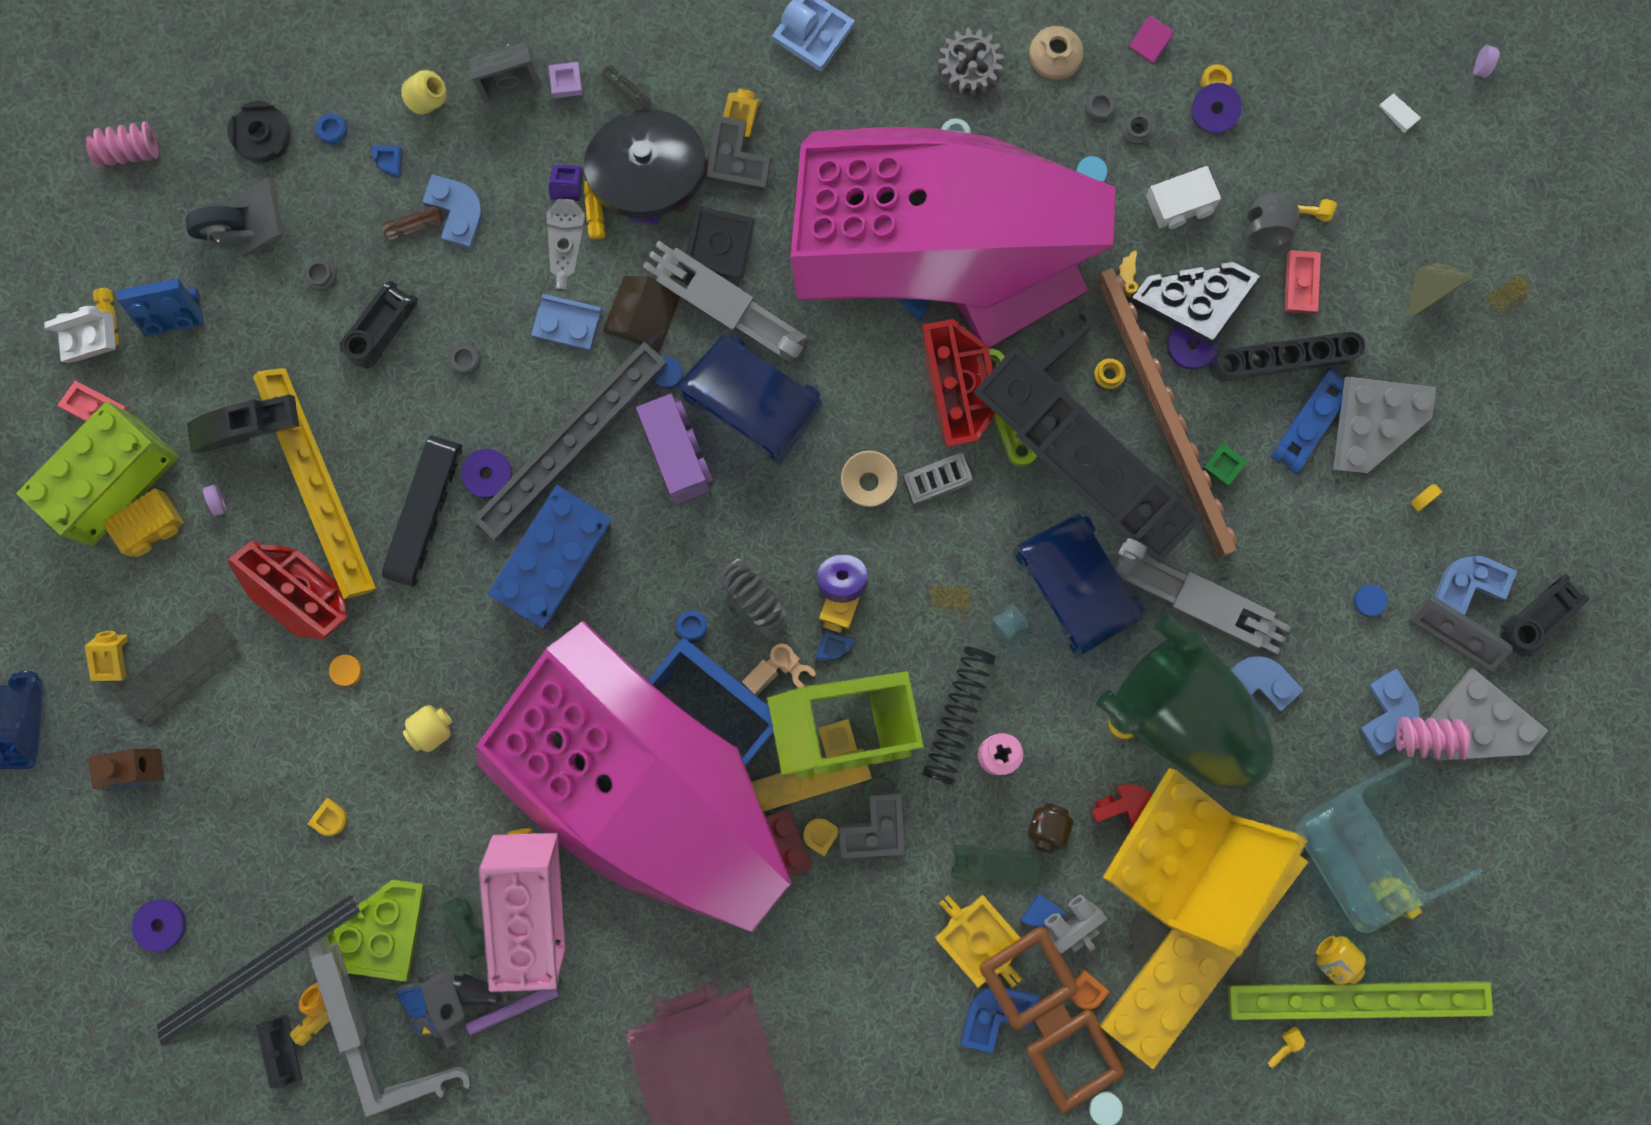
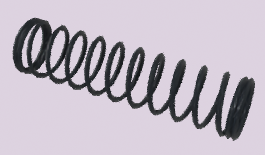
M965 646L963 652L972 657H962L960 661L967 667L972 666L964 660L994 665L996 656L974 647ZM978 655L984 658L978 659L973 658V656ZM969 669L956 670V673L964 679L968 678L960 672L990 677L989 673L976 669L977 671ZM965 681L952 682L953 686L960 691L964 690L956 684L986 689L985 685L976 681H972L973 683ZM961 693L948 694L949 698L956 703L960 702L952 696L982 701L981 697L973 693H968L970 695ZM956 705L944 706L945 710L951 713L952 715L957 714H955L948 708H955L974 713L978 712L977 709L969 705H965L966 707ZM952 717L940 718L941 722L949 727L953 726L945 720L970 725L974 724L972 720L961 717L962 719ZM947 729L936 730L938 735L946 739L949 738L941 732L970 737V734L962 729H957L959 732ZM942 741L932 742L934 747L943 751L945 750L937 744L966 749V746L958 741H953L955 744ZM937 753L928 754L930 759L939 763L941 762L933 756L962 761V758L954 753H949L951 756ZM946 764L943 765L947 768L925 765L922 775L954 785L955 779L936 773L929 768L951 773H958V770Z

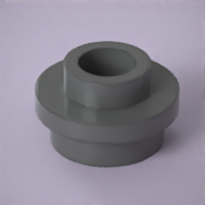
M1143 114L1129 116L1122 127L1123 136L1132 144L1145 143L1150 139L1153 132L1152 122ZM1140 126L1143 132L1141 134L1134 133L1132 127Z

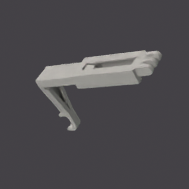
M660 241L656 243L655 246L665 252L663 257L651 251L649 257L658 262L657 267L646 261L642 266L657 276L656 281L730 329L736 330L738 328L787 361L792 362L795 357L799 356L804 348L802 345L807 339L806 335L756 304L753 296L680 249L675 248L673 250ZM678 264L695 274L689 285L672 276L674 273L683 280L688 273L677 267Z
M1128 538L1126 543L1123 542L1118 553L1121 556L1111 576L1171 604L1170 609L1255 650L1262 648L1274 655H1279L1281 649L1270 644V642L1274 640L1284 644L1286 638L1275 631L1278 629L1281 632L1289 633L1291 626L1275 619V612L1192 572H1188L1185 575L1162 563L1159 564L1156 560L1144 555L1147 547L1138 541ZM1240 614L1247 616L1243 625L1255 629L1254 634L1235 626Z
M324 936L308 947L339 1051H345L365 1116L384 1111L433 1091L442 1098L445 1091L442 1082L455 1077H460L463 1080V1087L469 1088L470 1075L468 1071L463 1067H454L433 1075L384 1088V1094H381L364 1043L367 1032L339 943L329 945L327 936Z

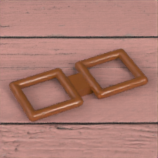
M1037 927L980 964V972L1012 1028L1021 1030L1034 1021L1041 1033L1042 1038L1028 1046L1027 1054L1062 1113L1071 1111L1125 1075V1068L1103 1029L1100 1027L1094 1013L1091 1010H1084L1071 1019L1066 1011L1063 1002L1076 995L1079 987L1044 927ZM1039 943L1063 987L1019 1014L995 970ZM1086 1026L1110 1069L1066 1097L1042 1053Z

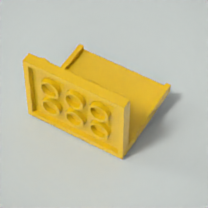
M1169 768L1103 878L1167 927L1240 957L1248 946L1260 921L1266 915L1267 909L1278 890L1283 886L1285 878L1299 858L1307 841L1299 834L1232 815L1179 771Z

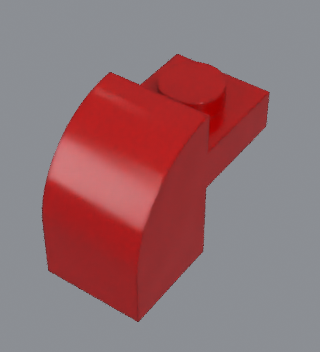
M1138 785L1114 786V790L1118 799L1114 800L1112 795L1094 801L1095 808L1089 809L1093 822H1099L1124 812L1130 830H1132L1153 794Z

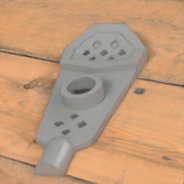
M558 199L546 212L550 272L557 276L556 289L566 290L567 276L575 271L586 214L574 200ZM567 240L569 242L568 248L564 250L559 249V242Z

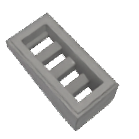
M963 452L903 475L913 504L972 485L973 482ZM955 464L961 477L958 480L955 479L951 468ZM943 468L949 481L945 485L939 472ZM929 473L933 474L937 485L935 489L931 488L927 477ZM921 477L925 493L920 494L915 478Z

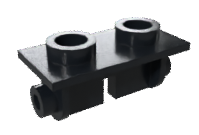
M288 1016L257 1024L256 1028L270 1089L281 1088L289 1083L302 1080L295 1044L290 1036L291 1026Z

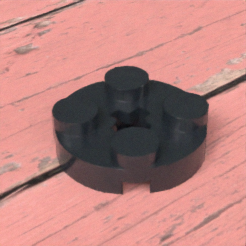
M252 101L241 106V111L236 116L232 115L227 127L229 142L240 156L252 162H267L282 156L291 137L290 124L282 112L275 108L274 105L265 101ZM258 126H262L266 130L262 137L257 138L255 135H252L253 132L258 130Z

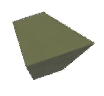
M1441 262L1417 269L1408 309L1410 317L1421 314L1472 281L1474 279L1473 276L1468 272Z

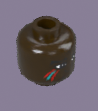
M1046 803L1044 807L1035 809L1028 829V837L1035 842L1034 847L1037 850L1053 854L1054 849L1066 848L1073 828V819L1068 815L1069 811L1051 803Z

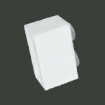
M1208 166L1150 186L1146 195L1159 229L1168 226L1169 229L1180 227L1186 223L1187 218L1197 216L1198 219L1205 218L1215 212L1214 209L1221 200Z

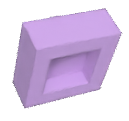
M579 62L549 65L553 98L583 95Z

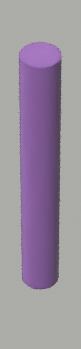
M558 988L540 990L466 1023L467 1031L470 1035L485 1030L560 996Z

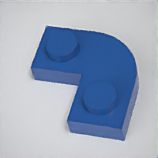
M990 987L978 993L971 1001L960 1044L964 1047L993 1053L1000 1021L1009 1023ZM1005 987L1019 1014L1039 1001V996L1036 994ZM1033 1022L1025 1026V1028L1032 1029Z

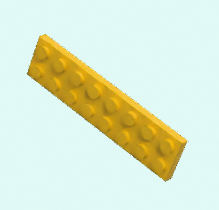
M1299 856L1284 880L1283 886L1278 890L1254 934L1307 865L1308 861L1303 857ZM1172 929L1102 1021L1100 1027L1154 1069L1238 956Z

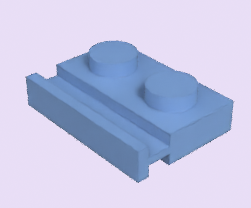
M542 294L541 305L538 308L531 336L544 341L592 351L602 308Z

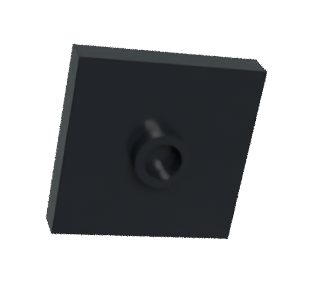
M696 205L686 254L715 273L743 279L756 219Z

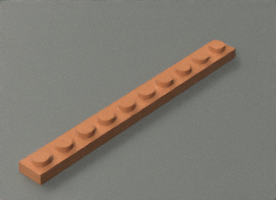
M1113 268L1103 271L1097 282L1196 508L1204 516L1202 521L1217 556L1220 559L1230 555L1237 550L1235 547L1237 544L1236 536L1230 527H1226L1222 518L1224 516L1223 506L1218 499H1214L1211 493V479L1208 473L1200 468L1197 461L1199 459L1197 447L1193 442L1189 443L1185 433L1187 431L1185 420L1181 414L1177 415L1173 406L1175 402L1174 395L1169 386H1164L1160 377L1162 375L1160 363L1156 358L1153 359L1149 352V338L1144 330L1140 331L1136 322L1138 315L1134 305L1127 302L1124 295L1126 292L1124 281L1120 275L1116 276Z

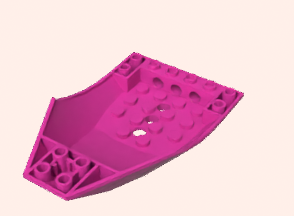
M911 127L812 132L801 143L790 255L797 299H922L968 304L987 309L1114 246L1116 187L997 138L967 132ZM915 191H924L927 194L926 201L919 206L912 205L909 201L910 196ZM884 193H894V198L889 203L883 204L879 202L880 197ZM854 195H864L861 203L857 205L849 204L850 199Z
M581 622L546 648L476 745L477 766L544 832L558 833V842L561 846L595 871L627 890L752 932L792 884L737 746H732L674 704L629 665L585 622ZM556 731L563 737V745L560 749L553 742V736ZM578 753L584 757L586 762L583 771L579 770L575 764V757ZM602 774L608 775L612 780V789L608 793L601 792L597 785V780Z

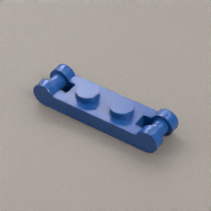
M1331 367L1326 371L1270 455L1277 462L1281 460L1289 465L1288 469L1295 474L1303 467L1308 456L1341 408L1344 379L1337 375L1338 371ZM1329 385L1339 391L1336 397L1326 392ZM1290 444L1300 450L1297 455L1287 450Z

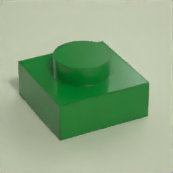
M1222 443L1202 470H1205L1208 475L1227 488L1247 461Z

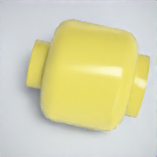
M422 70L404 81L401 88V96L411 111L424 115L431 113L444 104L447 98V89L440 76L432 71Z
M426 705L405 720L406 729L403 731V735L414 750L431 752L451 737L449 725L453 722L442 707L436 710L433 706Z

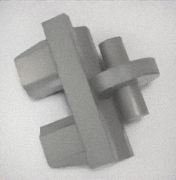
M1078 895L1068 904L1074 913V916L1065 922L1059 913L1052 914L1044 920L1045 927L1061 954L1069 948L1075 953L1083 946L1091 953L1095 950L1091 940L1100 934L1097 927L1107 920L1103 911L1092 902L1090 903L1082 895Z

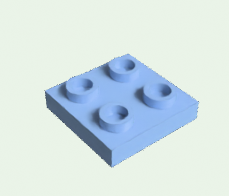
M792 0L782 15L781 24L772 35V41L822 72L854 28L855 20L824 0Z

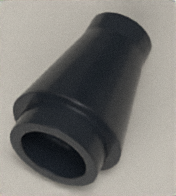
M463 973V976H454L453 985L460 1005H495L498 991L489 992V983Z

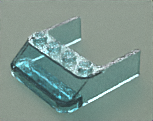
M1411 758L1340 793L1305 814L1297 824V834L1307 841L1305 848L1351 924L1360 932H1374L1484 873L1481 867L1431 893H1425L1418 888L1362 797L1363 793L1406 771L1413 764Z

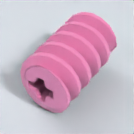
M142 122V131L139 130L136 123H131L130 133L127 132L124 125H119L117 135L112 127H106V136H104L100 128H95L93 131L94 138L88 136L86 139L88 155L93 165L97 168L104 167L106 164L108 166H115L117 163L127 164L129 161L137 163L141 159L151 161L153 157L155 159L159 157L157 138L148 122Z
M1401 717L1398 720L1396 728V748L1398 752H1401L1402 748H1406L1407 756L1413 758L1415 749H1419L1421 758H1426L1429 749H1432L1434 759H1439L1442 750H1445L1447 759H1453L1455 751H1458L1460 759L1466 760L1471 743L1470 728L1467 722L1463 723L1460 719H1453L1451 723L1448 719H1440L1437 722L1434 718H1427L1424 721L1420 717H1414L1412 720L1408 717Z
M999 733L988 737L981 743L978 748L977 757L984 771L992 775H1005L1012 773L1020 766L1023 760V749L1017 738L1010 734ZM997 749H1004L1006 751L1003 761L1001 759H994L993 755L997 753Z

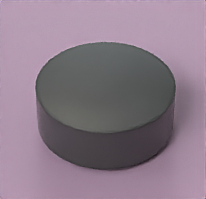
M1103 90L1091 93L1085 104L1087 116L1096 122L1107 121L1113 116L1116 109L1114 97L1109 92Z
M462 343L456 345L450 351L449 364L457 373L469 375L480 366L481 357L474 346Z

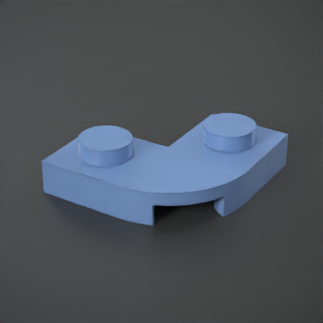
M432 174L422 202L426 206L437 207L440 210L450 212L441 239L472 249L483 214L478 196L464 183Z
M1483 556L1464 557L1447 567L1434 596L1465 615L1475 590L1500 601L1506 600L1517 571Z
M1261 656L1241 660L1213 685L1215 690L1233 709H1237L1258 689L1275 709L1280 712L1303 691L1281 665L1272 659Z
M1393 669L1367 685L1385 712L1359 728L1376 756L1381 755L1396 745V728L1401 717H1408L1410 720L1414 717H1420L1417 699L1397 669Z

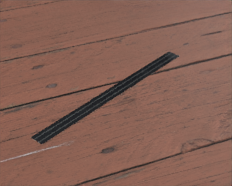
M353 894L157 1024L158 1038L161 1045L359 914L361 911Z

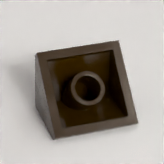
M624 276L603 332L639 345L645 342L652 349L660 352L681 296L649 276Z

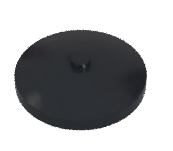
M645 109L622 114L601 127L588 145L584 168L593 195L604 207L616 214L630 218H654L677 210L695 195L705 176L706 157L700 136L687 121L666 111Z

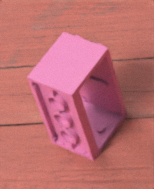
M558 833L493 835L479 868L489 992L556 989L566 953Z

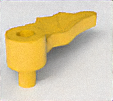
M1137 251L1131 252L1129 257H1124L1123 263L1118 267L1119 275L1125 284V295L1129 298H1132L1138 290V284L1133 280L1136 275Z

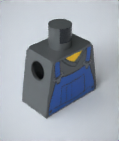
M448 969L420 975L394 989L395 995L418 1036L434 1035L440 1050L446 1049L458 1042L452 1025L461 1021L464 1018V1013Z

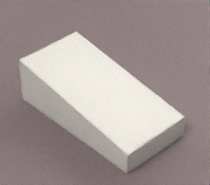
M1394 93L1379 105L1404 133L1421 119Z

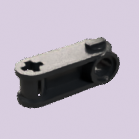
M388 281L339 343L340 352L345 354L359 367L366 369L373 367L382 356V352L417 306L418 298L414 295H407L397 288L395 282ZM367 344L363 353L355 354V350L359 345Z
M1568 574L1555 580L1517 616L1516 614L1512 615L1500 626L1502 628L1500 631L1501 639L1513 645L1512 652L1518 653L1521 657L1526 655L1532 657L1544 646L1543 642L1589 600L1586 594L1582 595L1571 584ZM1519 629L1524 631L1526 635L1525 643L1518 637Z

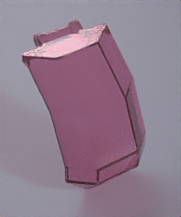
M711 981L699 990L665 1002L663 999L655 1001L653 1005L657 1020L626 1031L652 1125H794L773 1067L749 987L720 997L716 982ZM709 1000V1003L695 1007L693 1009L669 1017L670 1013Z

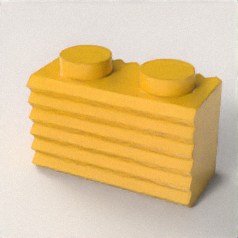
M156 488L141 496L135 502L130 503L124 509L119 510L118 513L109 517L108 520L103 521V525L121 554L130 557H140L148 553L152 549L151 544L160 538L165 540L174 536L178 532L177 527L184 523L167 494Z

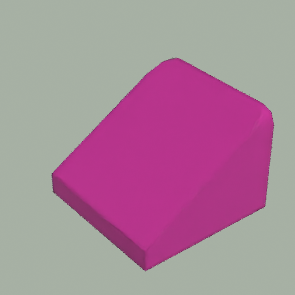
M1149 16L1129 45V48L1153 64L1171 41L1174 33L1155 18Z

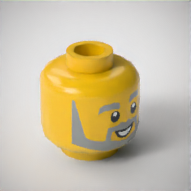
M1329 936L1317 947L1316 964L1333 983L1337 985L1355 984L1364 976L1365 970L1363 968L1366 964V957L1349 938Z

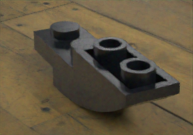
M289 394L262 401L252 399L208 412L187 423L191 453L194 454L250 441L249 438L300 427L295 396Z

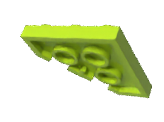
M397 879L389 881L379 891L358 905L361 911L359 914L326 935L329 945L339 943L348 973L405 982L410 980L426 884Z

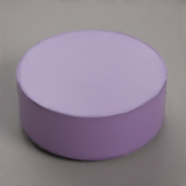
M1485 45L1477 56L1473 74L1483 78L1488 77L1498 62L1499 49Z
M216 485L203 488L205 500L213 516L217 517L225 514L227 507L219 488Z

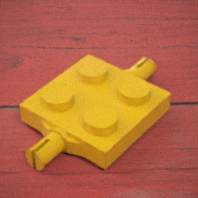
M947 895L945 899L952 906V909L943 899L939 902V905L950 915L951 919L948 925L935 936V939L979 988L986 981L980 972V964L1020 939V937L983 895L979 896L971 905L962 909L954 902L950 895ZM1010 960L995 971L997 974L1000 973L1013 988L1017 984L1009 976V973L1018 983L1022 980V977L1009 965L1012 961Z

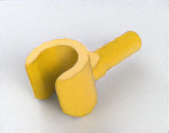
M1323 199L1319 208L1298 205L1299 213L1310 214L1325 222L1332 219L1337 207V203L1329 199Z
M1293 1027L1282 1034L1287 1044L1267 1062L1272 1069L1291 1052L1299 1051L1304 1047L1305 1039L1297 1027Z

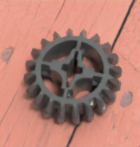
M736 559L734 562L726 565L723 571L718 574L720 584L764 636L771 638L774 634H778L783 630L784 626L790 622L789 614L743 560Z

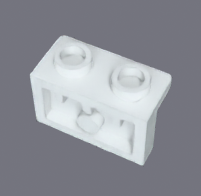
M83 306L77 312L58 314L55 319L44 322L45 329L58 332L60 359L62 362H77L116 350L113 314L99 311L98 307Z

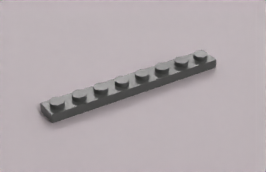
M643 342L472 520L497 542L667 367L666 361Z

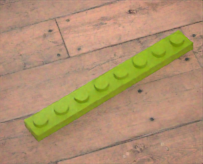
M1487 981L1347 983L1344 985H1337L1335 983L1228 985L1229 1018L1232 1020L1493 1016L1491 983Z

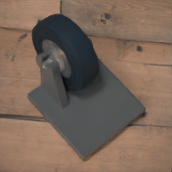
M267 177L232 198L233 202L208 203V207L202 206V208L188 213L185 217V223L189 236L195 239L208 240L212 244H240L243 256L250 255L283 236V224L280 218L278 197L273 177Z

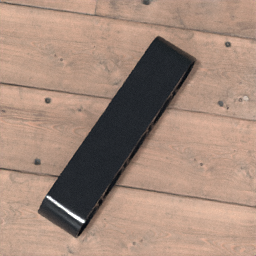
M1343 332L1231 348L1211 359L1209 371L1214 379L1229 381L1344 364L1360 357L1364 353L1365 341L1356 332ZM1343 341L1350 347L1349 355L1342 349ZM1313 346H1316L1320 350V359L1316 358L1313 355ZM1283 350H1286L1290 353V363H1287L1283 359ZM1253 354L1261 358V368L1254 365L1252 361ZM1223 358H1226L1231 362V372H1228L1223 368Z
M433 435L428 437L383 565V578L411 587H415L418 583L416 576L418 570L423 568L428 553L426 547L428 541L433 539L438 521L435 520L438 512H442L448 493L445 491L448 483H452L458 465L455 462L458 454L462 453V444Z

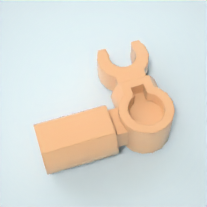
M777 644L770 651V659L767 662L762 660L746 676L742 683L757 697L778 675L776 672L778 668L785 674L789 672L792 675L794 685L798 688L804 687L798 678L800 672L806 671L812 677L816 673L810 666L801 665L798 662L800 658L793 652L790 646L787 644Z

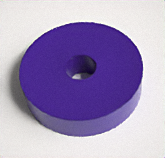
M1212 83L1202 88L1194 97L1191 106L1194 122L1199 128L1209 133H1221L1231 128L1238 121L1242 110L1239 94L1233 87L1224 83ZM1213 103L1221 105L1222 109L1219 114L1212 112L1211 106Z
M1177 328L1172 330L1167 341V351L1172 361L1179 367L1188 370L1205 367L1215 356L1218 348V340L1210 347ZM1187 341H1195L1197 349H1190Z
M480 449L470 454L464 461L461 478L464 486L473 495L479 498L490 499L512 478V468L509 461L500 452L493 449ZM485 469H491L492 475L488 479L482 478V472Z
M836 555L828 558L820 565L817 573L820 592L824 597L834 602L845 603L856 600L867 588L868 579L865 565L859 559L850 555ZM845 577L847 579L839 580L838 578Z
M157 899L143 904L135 913L132 921V933L136 942L142 948L149 951H163L174 947L180 942L186 930L184 911L177 903L168 899ZM158 919L162 920L164 925L161 931L155 928V922Z

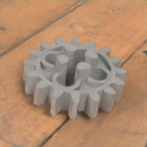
M966 28L964 36H961L956 31L954 32V41L949 38L945 39V48H940L939 58L941 59L938 60V69L943 70L941 72L942 80L950 79L948 88L952 89L957 85L959 86V94H963L965 89H969L972 96L975 95L976 88H980L984 93L987 90V83L993 86L996 84V76L1001 75L1002 66L1000 64H1002L1004 57L1002 54H998L1000 44H991L993 38L991 34L983 38L981 29L977 31L976 35H972L970 28ZM976 49H983L978 52L976 62L971 61L974 56V51ZM957 50L962 51V52H958V55L954 53V52L957 51ZM965 60L968 61L969 63L966 74L958 75L956 72H962L965 66ZM985 69L987 72L982 74L977 70Z

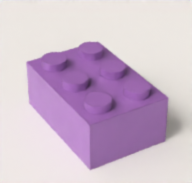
M668 394L636 407L675 504L709 492L710 489L707 483L713 480L704 457L698 459L696 456L702 452L693 430L686 431L685 427L691 424L681 400L675 402L672 394Z

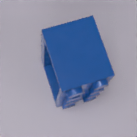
M556 485L487 595L545 629L607 531L612 519ZM544 612H547L546 617H543Z
M683 637L648 679V682L659 690L663 684H666L671 679L673 671L687 657L770 724L742 758L747 769L774 736L769 706Z

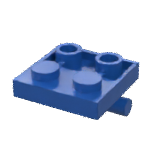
M179 278L117 290V301L144 336L158 335L164 332L204 325L203 313L195 302L200 300L198 289L187 290Z

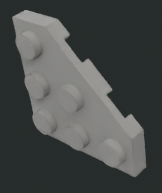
M1345 377L1333 470L1359 473L1370 472L1432 419L1436 387Z
M1474 668L1467 671L1429 717L1434 718L1437 722L1440 719H1448L1450 723L1453 719H1460L1463 723L1467 722L1470 728L1471 743L1466 759L1529 755L1548 732L1545 727ZM1429 749L1428 755L1434 759L1432 749ZM1442 750L1440 758L1434 760L1460 759L1458 751H1455L1453 759H1447L1445 750Z

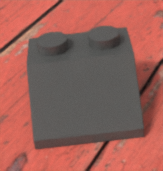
M527 42L510 43L504 49L494 52L485 51L478 54L475 58L469 59L472 79L485 103L541 86Z

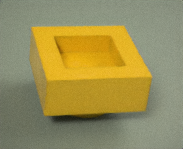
M849 719L818 728L827 758L857 750Z

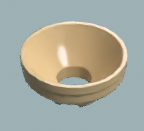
M1062 26L1047 27L1041 30L1031 42L1029 48L1030 63L1034 70L1045 78L1051 80L1065 79L1073 75L1081 65L1083 59L1082 42L1068 28ZM1056 39L1065 42L1067 49L1063 53H1054L1050 49V42Z
M862 451L853 455L842 469L841 484L844 493L852 502L863 507H876L885 503L894 494L897 487L898 477L894 464L887 456L877 451ZM866 473H872L878 479V486L872 491H866L860 486V478Z

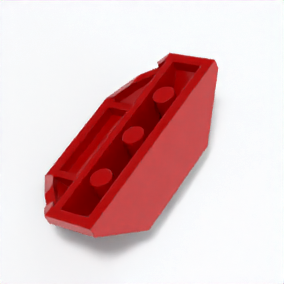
M954 319L923 324L925 364L937 422L946 447L977 442L996 414L974 393L978 386L993 371L989 348L971 332L960 326Z
M251 541L228 559L229 566L249 599L295 636L324 640L346 621L345 599L342 596L337 581L297 549L276 545H260L259 542Z

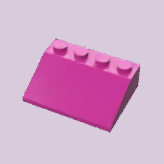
M1075 265L987 309L968 304H954L975 336L990 349L1087 293L1088 289L1078 266Z

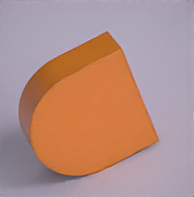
M1083 970L1075 980L1079 991L1071 999L1077 1007L1083 1010H1092L1101 1004L1110 991Z

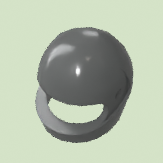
M1269 191L1257 197L1251 204L1248 212V219L1252 222L1245 231L1248 245L1261 249L1272 248L1292 240L1300 218L1299 208L1294 199L1280 191ZM1269 227H1274L1269 233L1267 232V235L1264 237L1254 236V234L1260 230Z

